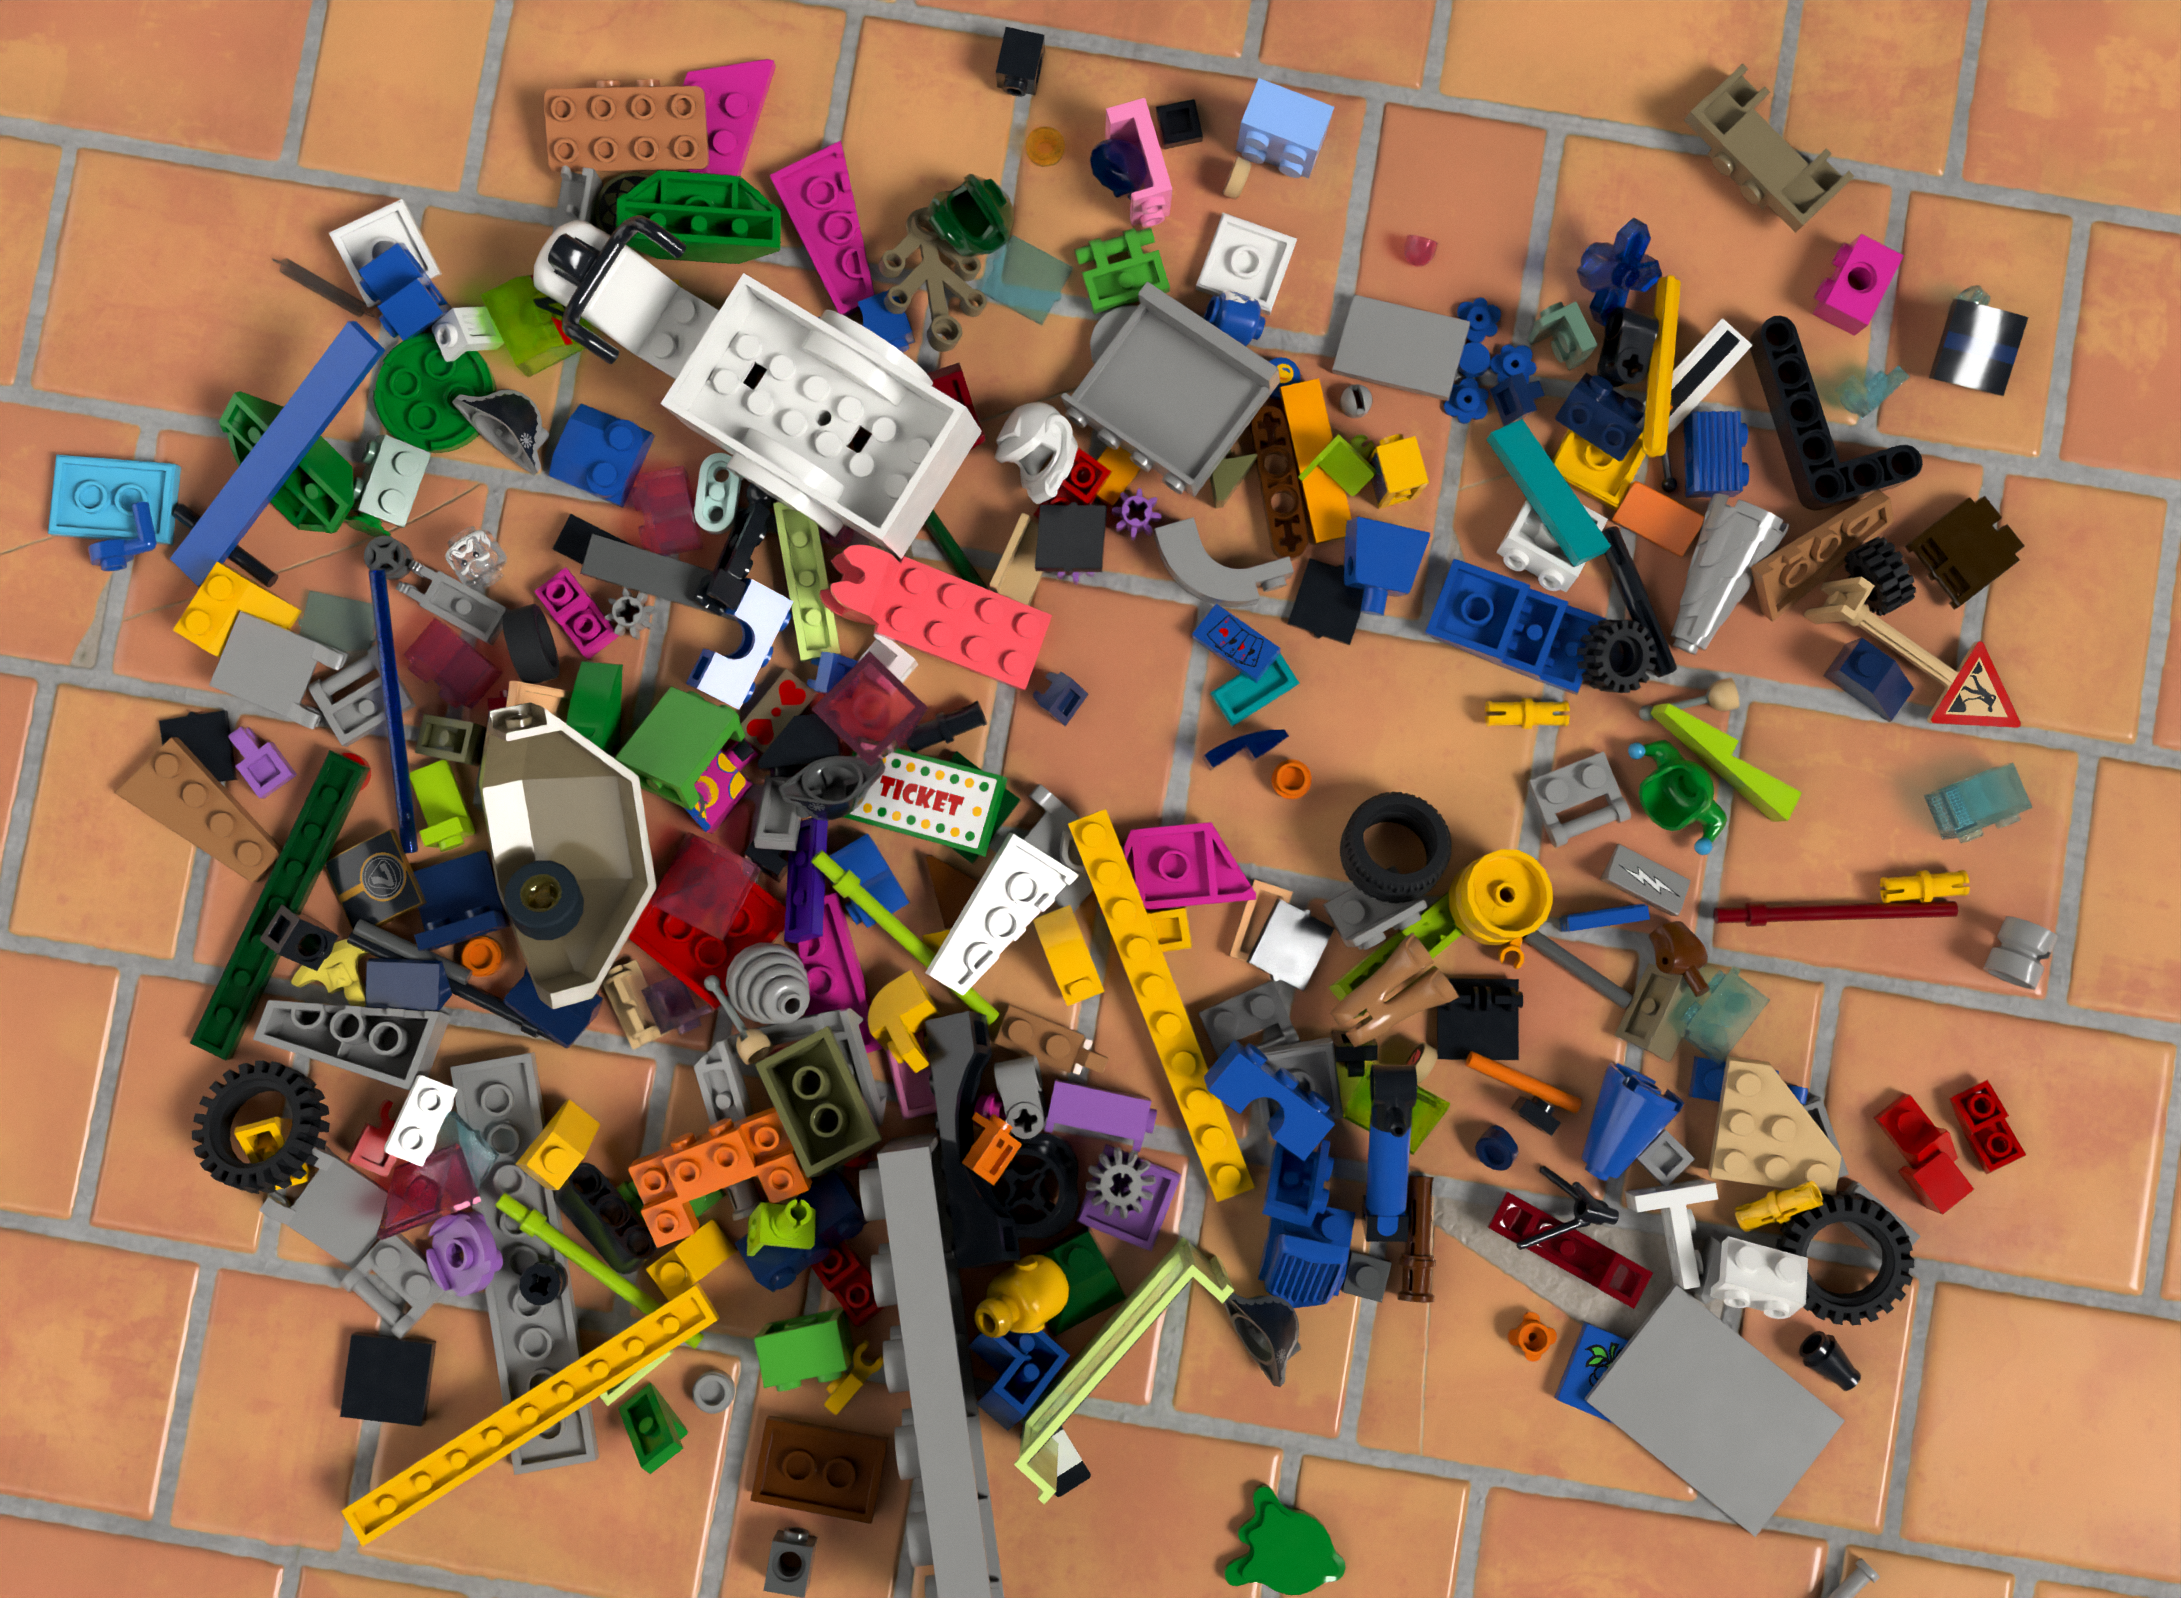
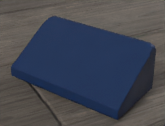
M369 958L367 960L366 1005L368 1008L438 1011L452 996L442 961Z

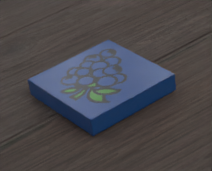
M1584 1321L1554 1398L1613 1423L1585 1401L1584 1398L1629 1340Z

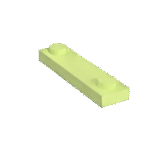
M780 502L773 503L790 600L794 601L791 608L800 659L802 662L820 658L821 652L842 655L835 615L824 606L819 596L821 590L830 589L819 525L799 511L792 510Z

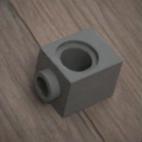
M786 1527L784 1531L778 1530L772 1540L763 1591L805 1598L810 1585L818 1537L810 1536L808 1530L799 1527ZM788 1551L795 1552L800 1556L802 1565L798 1567L787 1566L782 1560V1554Z

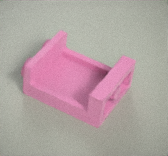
M1142 98L1106 108L1105 138L1109 152L1132 146L1145 189L1131 194L1132 226L1142 224L1143 227L1157 225L1165 220L1164 217L1170 215L1173 189L1146 99Z

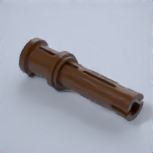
M1408 1176V1237L1405 1253H1401V1257H1399V1264L1403 1266L1402 1291L1398 1292V1300L1430 1303L1435 1300V1295L1431 1293V1268L1436 1266V1260L1433 1255H1430L1432 1185L1434 1177Z

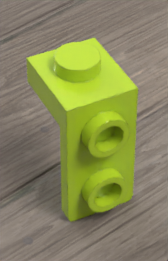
M440 760L409 774L428 828L419 831L425 847L439 848L441 852L448 851L463 845L464 838L476 834L449 761Z

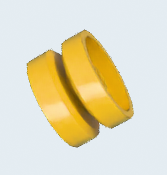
M1499 849L1466 864L1454 876L1449 889V910L1456 926L1468 938L1483 945H1501L1535 932L1547 920L1553 905L1552 884L1546 870L1534 857L1514 849Z

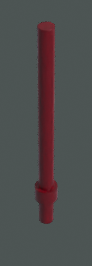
M1937 901L1923 903L1766 906L1764 902H1749L1745 904V907H1715L1713 918L1716 924L1745 923L1747 927L1765 926L1767 922L1957 917L1958 904L1956 901Z

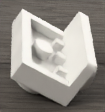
M418 1075L385 1144L384 1151L423 1167L426 1158L435 1147L437 1134L444 1119L452 1110L454 1097L458 1089L423 1075Z
M1728 1236L1722 1242L1719 1281L1711 1287L1710 1296L1724 1300V1303L1730 1307H1749L1764 1311V1314L1771 1318H1788L1806 1305L1808 1258Z

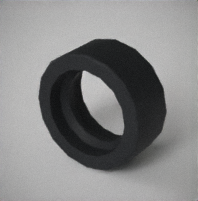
M531 604L506 611L503 615L504 636L512 663L522 682L537 684L557 678L560 673L558 654L550 627L540 607L536 604Z

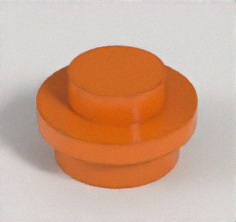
M1288 759L1275 767L1272 772L1271 783L1274 791L1279 796L1294 800L1308 792L1312 783V776L1309 768L1303 762Z

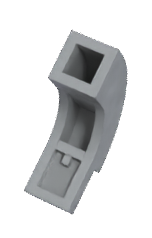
M1194 517L1155 528L1154 531L1158 552L1171 577L1185 591L1213 605L1218 604L1223 607L1256 605L1260 599L1258 587H1262L1264 592L1282 588L1287 585L1286 579L1291 578L1294 573L1290 557L1246 569L1228 568L1217 563L1207 554L1202 546Z

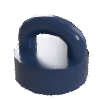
M1498 1125L1490 1126L1481 1135L1475 1146L1476 1155L1485 1166L1498 1171L1507 1170L1511 1167L1519 1153L1518 1146L1507 1130Z

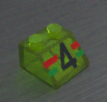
M534 275L515 277L480 295L515 365L528 378L586 349L568 338L563 332L562 317L566 307L538 291L534 286ZM581 317L579 324L593 332L589 322Z

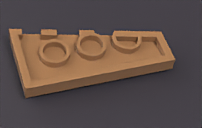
M1877 490L1753 565L1751 571L1761 613L1772 622L1844 564L1847 552L1874 539L1894 522L1890 497Z
M171 737L114 792L252 883L259 882L273 869L282 851V848L177 737Z

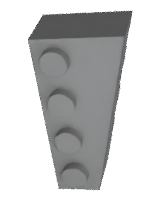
M268 1000L253 1040L411 1090L418 1075L429 1076L451 1016L436 1011H412Z

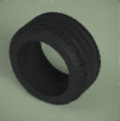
M1402 792L1381 793L1359 805L1351 815L1340 841L1341 863L1349 880L1353 881V885L1370 898L1374 897L1377 901H1388V903L1395 904L1410 902L1428 893L1442 876L1451 856L1450 831L1448 826L1445 825L1446 822L1442 815L1437 813L1438 810L1433 805L1427 804L1426 800H1422L1420 797L1417 798L1413 794H1403ZM1383 822H1393L1406 826L1422 841L1427 857L1426 866L1419 871L1408 874L1393 873L1383 869L1369 856L1364 845V831L1372 825Z

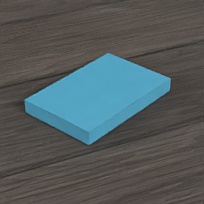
M56 455L48 534L99 540H129L137 538L132 504L148 502L157 544L173 545L176 518L172 514L178 502L181 467L170 463Z

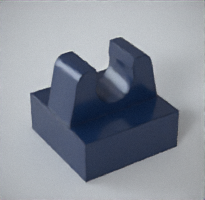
M1523 373L1511 376L1490 389L1504 426L1535 412L1537 408L1534 400L1545 396L1540 382L1536 381L1527 384Z
M1049 672L1045 678L1052 684L1045 694L1035 690L1033 698L1053 719L1066 727L1089 694L1063 672L1059 674Z

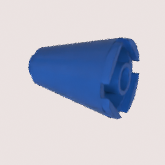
M1612 1062L1609 1063L1605 1071L1581 1157L1587 1163L1585 1170L1604 1181H1607L1609 1176L1619 1178L1681 1111L1684 1105L1683 1100L1669 1089L1662 1095V1090L1655 1085L1656 1081L1622 1064L1617 1063L1615 1066Z

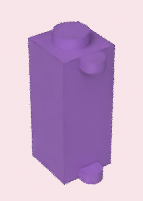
M1056 1078L1044 1132L1052 1133L1054 1123L1132 1139L1134 1140L1132 1150L1140 1152L1145 1132L1153 1133L1157 1109L1150 1108V1098Z

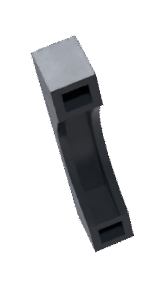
M965 1011L925 1021L926 1034L924 1035V1046L930 1056L932 1070L929 1084L936 1100L935 1128L941 1137L943 1152L940 1158V1167L943 1175L946 1177L948 1190L946 1210L952 1220L954 1235L951 1241L952 1254L957 1260L958 1268H981L1021 1260L1015 1218L1001 1205L988 1186L987 1181L962 1164V1161L974 1144L973 1120L971 1118L974 1114L976 1093L982 1074L992 1056L987 1016L972 1011Z

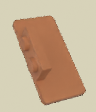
M641 79L636 80V87H621L620 80L596 81V88L547 89L544 92L548 163L550 169L555 172H561L562 166H568L571 172H583V167L591 168L595 171L705 169L709 165L705 91L699 86L660 87V80Z

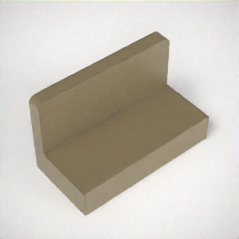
M1648 963L1614 1036L1649 1051L1662 1060L1670 1062L1701 996L1695 997L1683 976L1663 973L1656 965Z

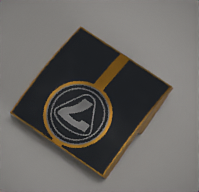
M389 829L336 855L324 864L352 930H354L355 925L360 919L380 927L394 921L395 917L427 903L394 829Z

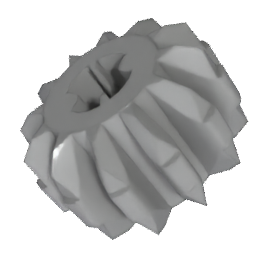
M1116 1147L1114 1149V1162H1110L1105 1153L1099 1155V1160L1105 1167L1104 1170L1093 1165L1089 1167L1088 1172L1100 1178V1180L1087 1182L1086 1189L1090 1191L1101 1190L1092 1198L1091 1203L1097 1206L1107 1200L1108 1203L1105 1206L1104 1215L1109 1217L1113 1213L1115 1205L1120 1206L1121 1218L1126 1219L1128 1217L1126 1205L1131 1204L1134 1210L1140 1214L1143 1212V1207L1137 1198L1141 1197L1149 1201L1153 1199V1193L1142 1188V1186L1155 1184L1156 1178L1153 1175L1140 1176L1150 1168L1151 1164L1148 1160H1145L1135 1167L1134 1163L1138 1156L1136 1150H1131L1127 1161L1122 1160L1121 1148ZM1121 1173L1122 1178H1124L1125 1174L1131 1177L1128 1181L1129 1190L1121 1193L1120 1188H1118L1117 1192L1111 1189L1114 1185L1113 1175Z

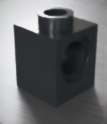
M1005 27L996 68L998 88H1002L1005 93L1012 96L1036 95L1045 54V35Z
M281 904L260 940L278 955L318 971L323 961L331 954L334 943L339 936L321 922ZM304 936H306L305 939H304L301 943H299L300 940H301Z

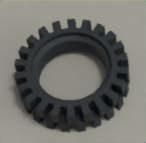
M264 1060L255 1061V1066L243 1063L238 1065L240 1074L232 1070H228L223 1074L227 1084L224 1085L215 1081L209 1087L217 1094L214 1099L202 1097L199 1104L208 1107L206 1115L195 1113L193 1122L203 1125V1128L192 1131V1140L202 1143V1145L193 1149L197 1157L205 1159L199 1163L205 1171L212 1173L210 1176L216 1181L250 1193L259 1194V1191L272 1193L276 1192L275 1186L284 1189L291 1186L290 1176L298 1179L305 1176L307 1172L302 1168L304 1163L312 1166L315 1165L319 1158L312 1155L311 1152L314 1147L324 1150L327 1141L318 1138L319 1132H329L330 1123L321 1120L322 1116L329 1115V1108L327 1105L320 1103L321 1100L325 1099L323 1092L314 1088L317 1084L312 1079L304 1076V1074L271 1061V1064ZM279 1091L288 1100L293 1114L289 1137L283 1147L265 1161L243 1163L234 1153L230 1141L233 1119L240 1107L248 1099L259 1093Z
M1837 1191V1195L1832 1196L1821 1193L1823 1198L1822 1206L1791 1216L1792 1219L1789 1224L1783 1223L1780 1229L1783 1236L1782 1239L1777 1238L1776 1248L1780 1251L1806 1257L1811 1240L1818 1231L1827 1225L1850 1221L1871 1229L1877 1236L1882 1249V1265L1874 1280L1859 1291L1839 1294L1818 1286L1812 1280L1807 1268L1806 1305L1803 1308L1807 1311H1812L1816 1317L1822 1320L1829 1318L1833 1324L1843 1325V1321H1849L1851 1325H1861L1860 1319L1867 1318L1870 1322L1878 1320L1879 1318L1876 1313L1884 1310L1887 1314L1894 1309L1891 1305L1896 1298L1901 1302L1906 1295L1902 1291L1904 1284L1911 1285L1913 1277L1909 1274V1268L1914 1269V1259L1910 1256V1251H1913L1911 1242L1906 1238V1231L1902 1225L1876 1201H1871L1858 1193H1855V1196L1849 1195L1846 1191Z

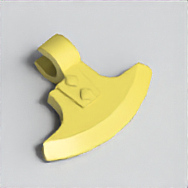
M348 939L335 942L331 954L323 961L318 971L302 965L294 975L291 983L301 988L311 982L320 981L325 985L328 993L333 994L344 989L345 997L350 1006L364 1007L366 1006V985L362 982L359 974L358 963L368 953L348 944Z

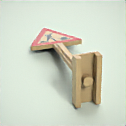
M1856 577L1824 582L1820 590L1829 595L1824 605L1819 608L1807 609L1803 616L1814 624L1846 621L1854 627L1858 625L1944 685L1945 689L1927 717L1928 723L2018 728L2021 726L2017 713L1982 641H1976L1972 644L1958 669L1954 671L1869 611V607L1864 602L1875 585L1865 578Z

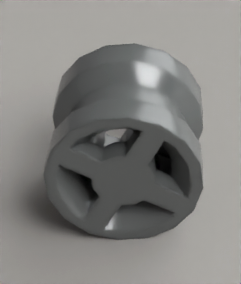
M375 537L366 546L364 552L365 564L370 571L387 580H398L408 575L411 570L408 567L413 559L411 550L393 537Z

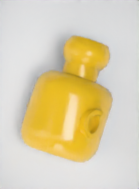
M1030 1254L1018 1260L996 1275L988 1285L986 1299L978 1305L975 1311V1322L978 1329L984 1335L991 1338L1002 1337L1009 1331L1013 1333H1036L1043 1330L1045 1323L1059 1314L1068 1301L1069 1286L1065 1274L1060 1266L1044 1255Z

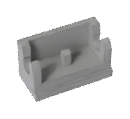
M562 166L560 175L562 182L553 232L558 227L573 220H583L596 227L595 204L598 194L603 188V182L594 169L583 167L582 174L571 172L568 166Z

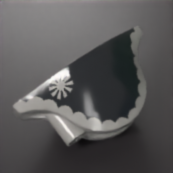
M507 389L482 397L461 394L452 401L470 424L498 451L533 476L540 470L541 464L537 450L550 435L542 427L540 412L536 404L529 397L518 391Z

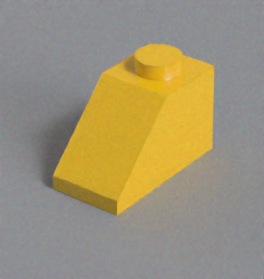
M567 1099L515 1165L547 1190L558 1191L584 1159L600 1123L573 1101Z

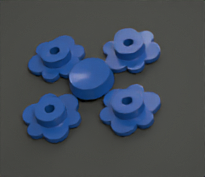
M1481 297L1475 299L1473 303L1463 302L1457 309L1459 319L1470 321L1467 339L1471 343L1465 344L1458 371L1469 378L1463 379L1459 386L1453 385L1449 401L1444 403V411L1449 416H1457L1458 421L1462 424L1469 423L1471 419H1483L1488 412V406L1485 403L1489 396L1488 391L1484 388H1479L1477 381L1473 378L1482 376L1489 366L1492 372L1498 374V383L1511 376L1523 373L1528 384L1529 376L1533 375L1537 369L1536 364L1531 361L1532 351L1525 345H1520L1516 348L1512 345H1505L1502 347L1500 354L1495 355L1490 360L1489 351L1481 342L1486 336L1493 337L1497 333L1496 323L1500 320L1501 311L1495 305H1487V301ZM1480 317L1482 321L1479 322L1475 318ZM1511 363H1516L1517 367H1512ZM1464 398H1469L1470 403H1466Z

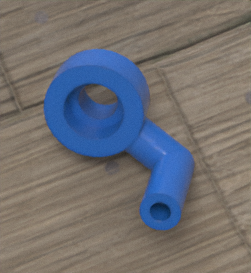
M148 502L132 504L138 537L129 540H106L88 546L92 565L101 566V570L107 572L127 568L126 562L133 560L134 555L155 549L157 542Z

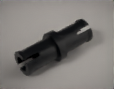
M977 700L970 705L947 714L943 711L936 713L935 719L910 729H905L903 733L910 751L917 753V751L942 741H946L947 744L955 741V736L982 725L985 726L987 721Z

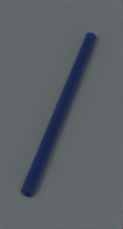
M373 570L368 572L400 842L405 854L418 852L386 571Z

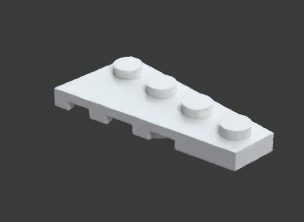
M1008 833L925 973L959 994L964 995L1000 958L999 954L1013 940L1016 941L1027 930L1025 927L1041 911L1044 912L1055 901L1054 897L1066 885H1070L1079 875L1015 834Z

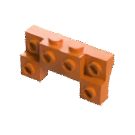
M775 1107L732 1122L731 1118L720 1120L708 1127L709 1132L696 1137L693 1132L686 1133L672 1140L670 1147L636 1159L630 1164L628 1171L644 1204L641 1214L657 1248L695 1234L700 1224L689 1201L756 1175L760 1179L769 1202L773 1204L809 1191L813 1181L811 1177L807 1178Z

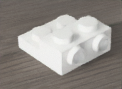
M1527 499L1496 552L1504 557L1503 561L1507 567L1515 571H1523L1524 569L1539 577L1538 581L1542 587L1550 591L1562 590L1566 593L1578 578L1585 563L1576 567L1572 565ZM1584 506L1602 532L1608 519Z

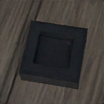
M1195 99L1156 107V116L1164 149L1203 141Z

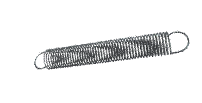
M272 259L276 263L283 265L284 270L281 273L320 294L322 297L325 296L328 300L330 299L333 303H337L342 308L344 307L345 310L357 317H361L358 315L359 312L363 315L364 312L361 309L362 306L364 309V305L366 309V303L287 259L288 263L286 265L282 263L285 259L281 262Z

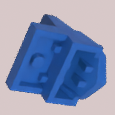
M1326 1206L1323 1214L1316 1213L1310 1228L1270 1216L1258 1280L1265 1281L1264 1287L1267 1293L1286 1300L1293 1308L1324 1305L1332 1299L1333 1295L1338 1296L1346 1275L1356 1212Z

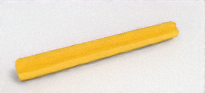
M1674 275L1660 277L1656 285L1654 316L1658 319L1659 329L1653 344L1649 363L1642 452L1651 458L1663 456L1667 448L1681 286L1680 280L1675 279Z

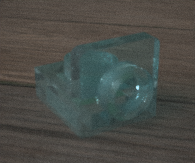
M1898 365L1887 375L1880 370L1864 385L1855 376L1851 375L1835 391L1840 396L1841 404L1849 412L1858 414L1862 419L1878 407L1910 376Z

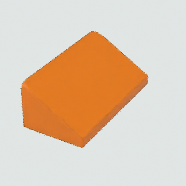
M1634 481L1630 484L1620 506L1616 509L1610 521L1681 558L1702 527L1705 516L1638 481Z

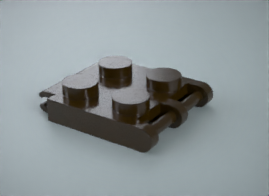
M1986 496L1979 498L1975 502L1971 497L1963 500L1904 546L1909 553L1913 551L1929 571L1927 574L1928 578L1931 581L1936 580L1950 597L1951 601L1949 604L1954 610L2020 561L2016 553L2025 546L2008 524L1998 530L1993 527L2002 516Z

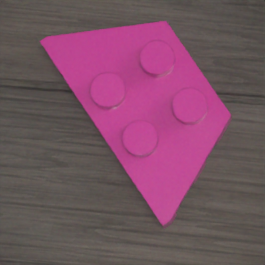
M764 59L687 72L683 86H699L705 91L709 165L705 169L688 170L690 173L741 176L776 68L774 60Z
M1212 822L1130 830L1123 852L1146 910L1257 900L1255 891Z

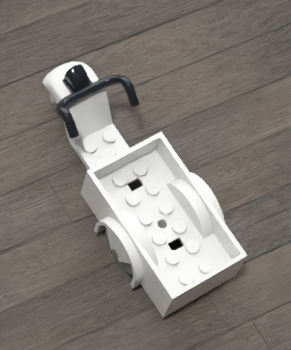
M643 215L628 218L615 229L611 236L583 220H573L558 227L539 252L534 265L533 281L538 291L566 307L562 317V330L568 338L579 343L608 364H613L616 361L619 350L580 325V318H584L625 349L675 379L661 405L688 428L732 454L733 456L726 468L741 480L743 478L747 479L792 510L803 513L835 538L845 524L900 559L903 558L982 432L966 406L932 387V380L919 365L864 326L842 314L827 309L819 319L745 273L742 274L721 309L714 308L678 286L626 245L634 235L641 233L675 258H680L685 252L686 244L662 226ZM755 363L767 370L753 390L743 382ZM862 427L872 433L862 451L857 453L848 448V445L859 428Z

